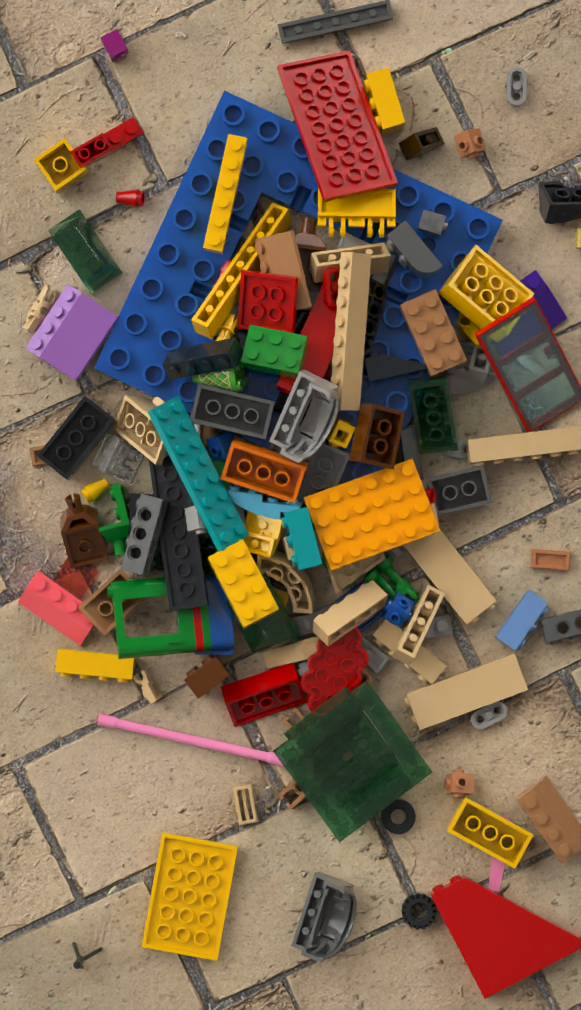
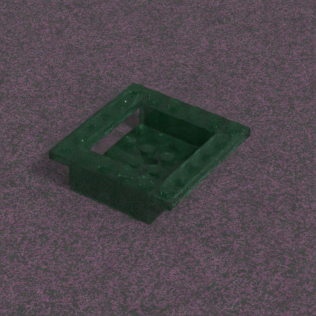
M365 681L352 692L346 687L283 733L288 740L273 750L274 754L339 842L432 773L368 681ZM345 752H352L350 760H343Z

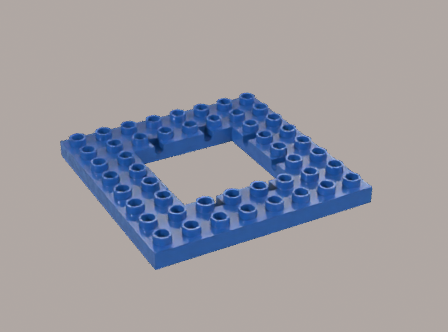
M224 90L118 316L119 319L115 323L94 367L96 371L154 398L158 396L164 401L179 395L187 413H192L198 383L193 382L192 376L171 380L162 364L170 350L214 342V339H209L196 333L191 319L211 292L214 283L217 282L221 267L226 263V260H232L261 196L318 222V185L296 123ZM228 134L248 138V144L223 255L204 251L203 245ZM393 169L398 184L396 187L387 189H396L395 228L406 220L443 266L437 274L431 277H419L413 274L408 267L403 268L398 262L386 288V300L373 348L369 354L378 352L379 355L384 354L424 364L399 309L400 304L435 289L438 293L446 280L475 245L488 253L503 219ZM423 210L446 216L445 222H448L445 234L441 233L440 237L417 231ZM326 219V226H328V227H329V219ZM345 219V232L369 244L385 242L386 245L387 235L395 229L387 228V220H384V237H380L379 223H372L373 235L372 237H367V219H365V227H348V219ZM333 222V228L339 232L341 222ZM389 251V253H390L391 255H393V256H395V258L399 259V256H398L395 252L392 254V253ZM439 295L453 327L460 311ZM363 360L360 404H375L405 412L402 428L407 427L430 378L427 370L369 383ZM244 368L245 376L248 378V386L243 388L241 394L275 401L276 403L279 392H281L277 390V383L280 378L275 374ZM273 410L266 441L233 434L257 446L269 449L271 445L269 440L281 413ZM340 410L337 418L347 421L356 427L359 411ZM338 430L336 436L340 435V430ZM354 433L348 443L347 448H343L340 446L339 449L351 453ZM348 460L339 484L374 473L383 468Z

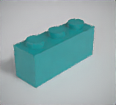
M308 507L283 513L284 517L281 518L283 528L288 531L289 536L286 537L288 548L293 550L294 555L291 556L293 567H297V570L321 565L322 561Z

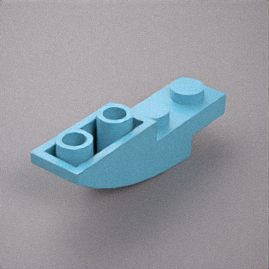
M229 485V487H226L232 502L260 516L280 519L282 512L302 508V502H298V499L295 503L279 500V498L273 496L264 498V493L249 488L244 489L239 485Z

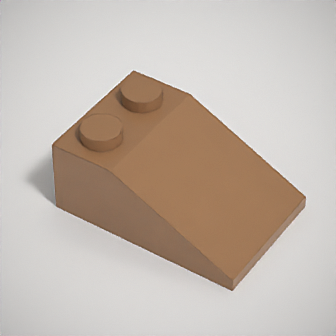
M121 568L78 607L104 636L115 628L112 598H108L107 586H111V582L131 580ZM146 598L123 600V619L132 613Z

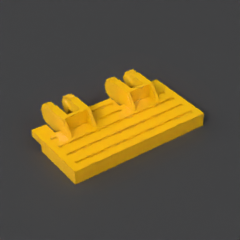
M318 188V227H326V219H329V237L334 235L333 222H341L340 235L345 237V219H348V227H365V219H367V237H372L373 235L372 223H379L380 237H384V220H387V228H395L396 189H382L323 202Z

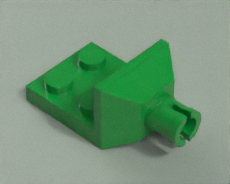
M121 483L112 484L113 489H110L112 501L114 500L117 503V508H114L116 518L118 520L121 519V522L99 528V532L109 542H112L115 556L125 554L127 548L126 539L130 528V513Z

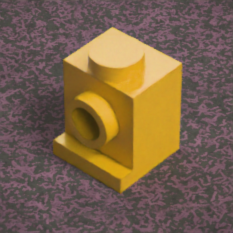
M336 417L335 423L326 438L329 441L328 444L335 448L340 446L347 448L356 427ZM338 430H340V435L336 436Z

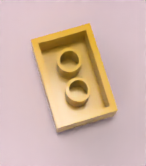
M389 67L366 74L363 87L366 95L370 96L369 104L372 113H375V121L381 136L404 130L405 120Z

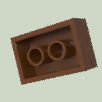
M361 403L349 461L394 470L405 412L375 404Z
M209 655L201 662L203 664L201 667L194 666L186 673L187 677L184 681L197 698H200L231 674L218 655Z

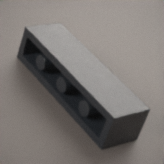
M235 337L170 350L162 365L171 380L236 368L242 358L243 350Z

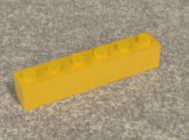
M228 134L203 245L204 251L223 255L248 138Z

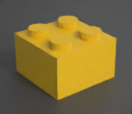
M66 138L33 159L57 195L89 173L86 167L80 168L70 153L73 148Z

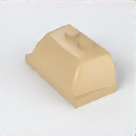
M125 395L113 430L155 465H162L163 459L169 454L147 412L157 406L152 402L153 400Z

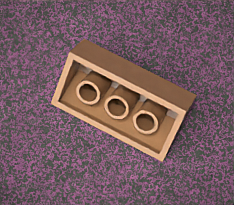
M294 230L255 239V249L259 256L261 272L299 277L296 310L312 307Z
M547 776L515 797L561 863L581 849V824Z

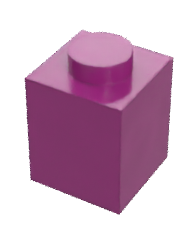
M118 29L100 37L112 62L115 60L118 62L127 57L126 54L129 51Z

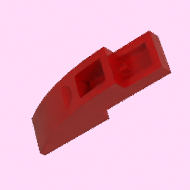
M134 117L108 132L101 133L73 149L70 153L78 166L83 168L126 147L128 143L142 136L144 132Z

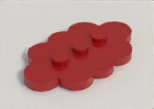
M355 627L329 646L319 638L316 644L317 652L311 654L307 660L309 670L302 675L300 683L302 689L310 694L307 701L309 710L317 716L328 714L333 705L343 707L349 704L353 697L352 689L358 687L362 681L361 670L367 666L369 656L366 650L360 647L362 634L358 628Z

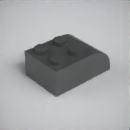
M406 220L387 235L386 247L392 254L395 252L399 256L398 261L403 268L408 267L413 274L419 277H431L441 270L443 265Z
M483 465L427 478L429 489L434 488L436 490L434 504L437 516L492 503Z

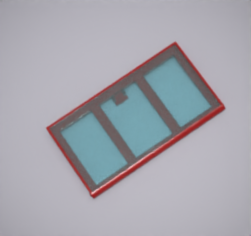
M534 297L475 333V337L527 433L535 431L581 402V386Z

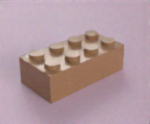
M436 289L400 304L399 309L421 359L426 365L430 378L467 361Z

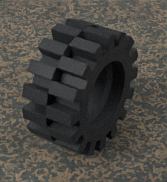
M411 894L402 904L401 912L403 919L411 928L417 930L420 928L422 930L426 929L425 927H430L431 923L435 921V916H437L435 903L426 894ZM416 904H422L426 907L427 912L423 918H415L412 915V908Z

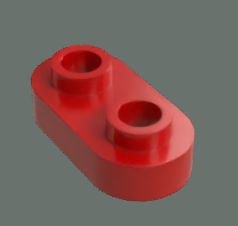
M329 268L323 275L324 300L330 307H337L339 268ZM331 274L334 275L333 281L330 279ZM332 294L335 295L334 300L331 299Z

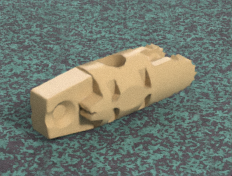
M47 284L44 285L26 316L28 319L24 328L32 333L38 325L42 324L60 293L57 290H53L47 301H45L51 289Z

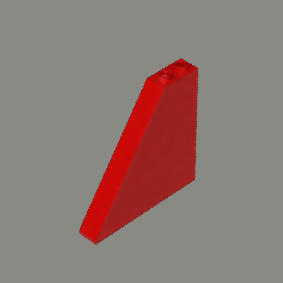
M464 875L452 877L449 879L450 883L444 886L439 884L432 888L433 892L430 893L485 999L581 949L580 936Z

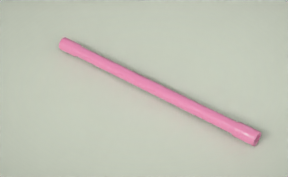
M100 714L97 725L119 728L266 761L283 767L286 764L287 755L220 742L118 719L117 717Z

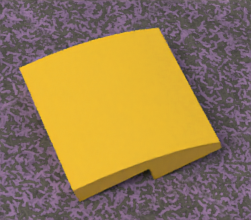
M248 511L245 528L249 535L243 538L249 552L272 558L283 531L281 519L268 518Z

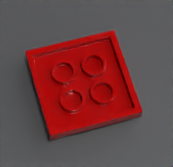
M241 270L237 328L249 330V326L254 325L294 333L299 277Z

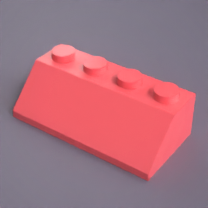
M41 571L36 572L18 603L80 646L94 628L92 622L78 609L84 601Z

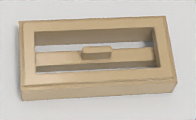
M252 784L232 787L239 825L258 822ZM245 789L249 790L253 819L249 817ZM238 790H241L246 820L243 821L237 792Z

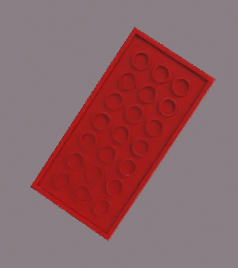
M350 50L278 65L277 71L323 202L396 187L398 182Z

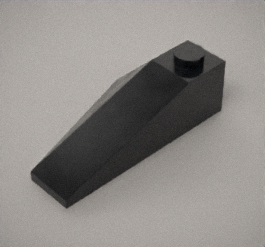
M539 182V205L544 222L555 224L580 219L581 186L575 185L574 188L563 186L564 183Z

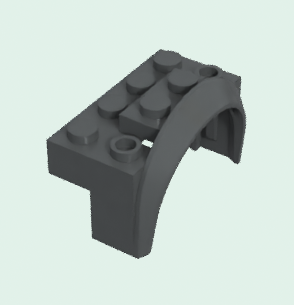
M321 872L314 873L291 945L302 950V956L323 962L335 956L344 946L356 917L357 901L353 891V884ZM329 900H330L329 908H328V911H327V915H326V918H325L324 923H323V925H322V928H321V930H320V927H321V924H322V920H323V917H324V914H325V911H326L328 902H329ZM321 934H323V935H325V936H328V937H330V938H333V939H335V940L332 941V940H330V939H327V938H325V937H322Z

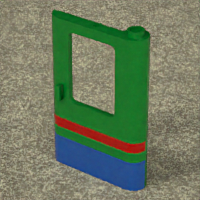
M215 573L205 574L209 606L177 611L178 633L133 638L125 636L122 601L126 599L168 596L165 577L111 582V586H107L108 598H112L118 659L234 649L231 604Z

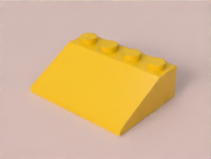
M477 245L470 250L438 292L439 295L480 329L529 300L534 295L530 289ZM519 316L495 330L489 336L498 342L508 335Z

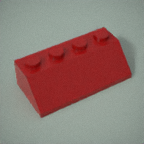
M294 663L285 664L221 686L223 698L234 727L307 703Z

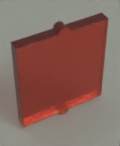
M67 557L64 564L60 565V570L53 580L82 598L88 587L92 586L91 582L98 571L88 564L71 568Z

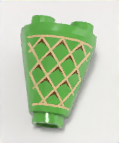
M241 360L236 368L192 376L194 383L241 393L243 388L248 386V378L245 376Z

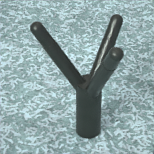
M73 942V949L77 957L73 967L75 969H83L84 961L101 952L103 948L100 947L83 957L80 956L78 947Z

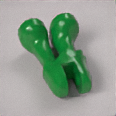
M389 554L385 556V560L376 566L396 584L395 588L375 567L363 579L366 583L373 580L388 594L392 601L397 593L402 595L407 593L415 602L419 599L417 592L409 584L408 580L404 576L401 577L392 567L393 558Z

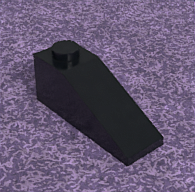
M378 352L368 354V358L364 359L369 383L427 369L425 364L384 354L379 355Z

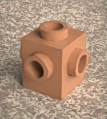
M480 128L469 129L454 136L460 158L468 157L469 160L480 156L479 153L486 150Z
M453 770V773L446 775L444 779L446 794L453 795V798H464V795L473 794L474 774H466L464 770Z

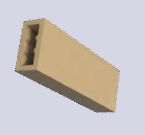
M441 530L438 533L403 545L433 585L445 593L444 599L465 625L468 623L470 625L474 624L480 619L479 614L483 611L488 613L495 607L493 604L496 602L495 598Z
M512 653L436 681L433 684L406 693L407 697L404 698L407 709L411 708L413 716H410L413 726H418L419 730L527 691L528 688L517 658Z

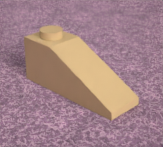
M314 636L262 650L267 669L308 659L311 654L317 652L316 644L319 637Z

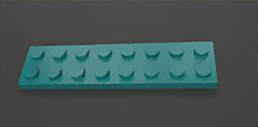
M179 395L147 411L218 552L248 536L249 534L193 423L190 421V417Z

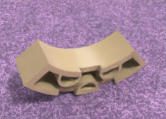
M275 550L272 558L257 555V567L260 573L280 581L287 588L292 601L293 612L312 614L315 606V597L312 584L303 569L297 570V567H293L292 560L287 561L286 554Z

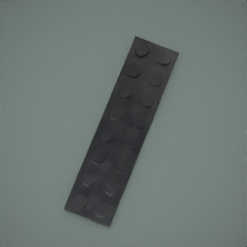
M169 455L163 459L162 465H155L149 460L153 495L156 498L169 501L159 535L169 610L173 612L209 606L200 537L196 535V532L187 531L185 508L194 506V503Z

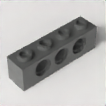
M141 494L137 499L136 515L131 520L132 530L126 539V552L122 555L120 562L122 570L149 576L169 501ZM150 511L151 518L146 521L145 514ZM145 530L146 537L144 539H141L140 533L141 531ZM137 549L141 550V555L139 558L135 557V552Z
M581 609L540 619L545 642H550L551 645L561 643L563 638L569 637V640L580 638L581 629L577 627L576 621L581 618ZM564 622L567 625V631L561 634L558 632V625Z

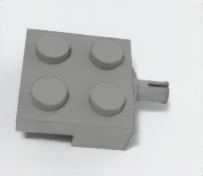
M459 341L467 361L449 369L447 373L484 383L489 371H494L482 348L478 349L473 344ZM489 344L493 352L495 345Z

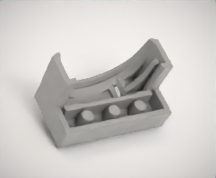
M304 369L299 371L269 442L282 448L280 451L281 455L300 463L313 456L328 437L339 411L340 401L337 393L339 386ZM312 399L311 404H310V406H309V409H308V411H307V413H306V416H305V418H304V420H303V422H302V424H301V426H300L301 420H302V418H303V416H304V414H305V411H306V409H307V407H308V405H309L310 400ZM301 432H303V433H305V434H307V435H309V436H311V437H313V438L311 439V438H309V437H307V436L301 434Z

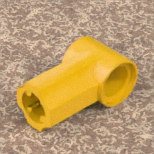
M460 314L457 322L461 334L468 337L480 349L481 346L475 337V333L481 329L464 314ZM487 335L485 339L489 344V342L491 341V337Z

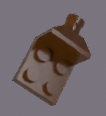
M302 218L301 231L295 237L308 291L319 292L320 282L314 283L309 271L310 257L313 252L326 251V246L315 233L317 220L311 219L310 228H308L309 219Z
M73 494L74 502L72 496L68 495L65 498L68 508L60 517V528L71 568L108 560L104 539L99 532L100 525L97 509L86 504L82 505L79 494Z

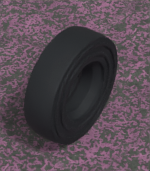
M391 800L382 809V824L391 833H406L415 823L416 814L414 808L405 800ZM396 809H401L406 814V819L401 824H395L391 820V813Z

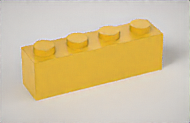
M59 648L57 649L55 672H59L60 676L63 677L79 674V678L90 679V676H98V680L109 681L110 678H117V682L128 683L129 679L132 680L134 676L135 658L118 659V654Z

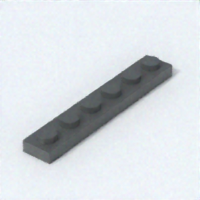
M390 0L278 24L281 43L287 44L393 20Z

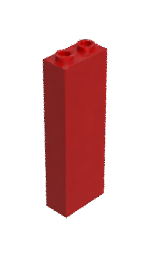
M324 284L300 335L307 336L309 341L303 369L323 379L333 358L337 307H330L325 303ZM334 294L331 295L332 300L335 299ZM281 376L277 383V390L289 395L296 379Z

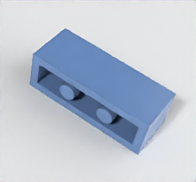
M527 590L495 637L513 650L521 649L526 642V639H524L526 634L533 632L537 626L535 622L538 617L542 618L547 612L548 608L546 606L548 603L530 590Z

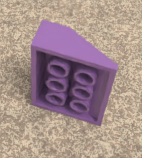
M67 284L26 346V349L77 382L119 317Z

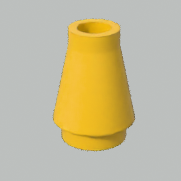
M105 478L84 486V489L80 492L89 504L91 502L94 503L110 486Z

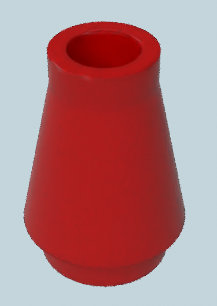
M136 189L116 192V203L135 208L144 206V191Z

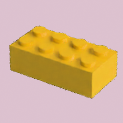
M243 539L208 557V561L243 629L279 611Z
M465 795L446 827L447 832L514 869L517 867L533 837L532 832Z

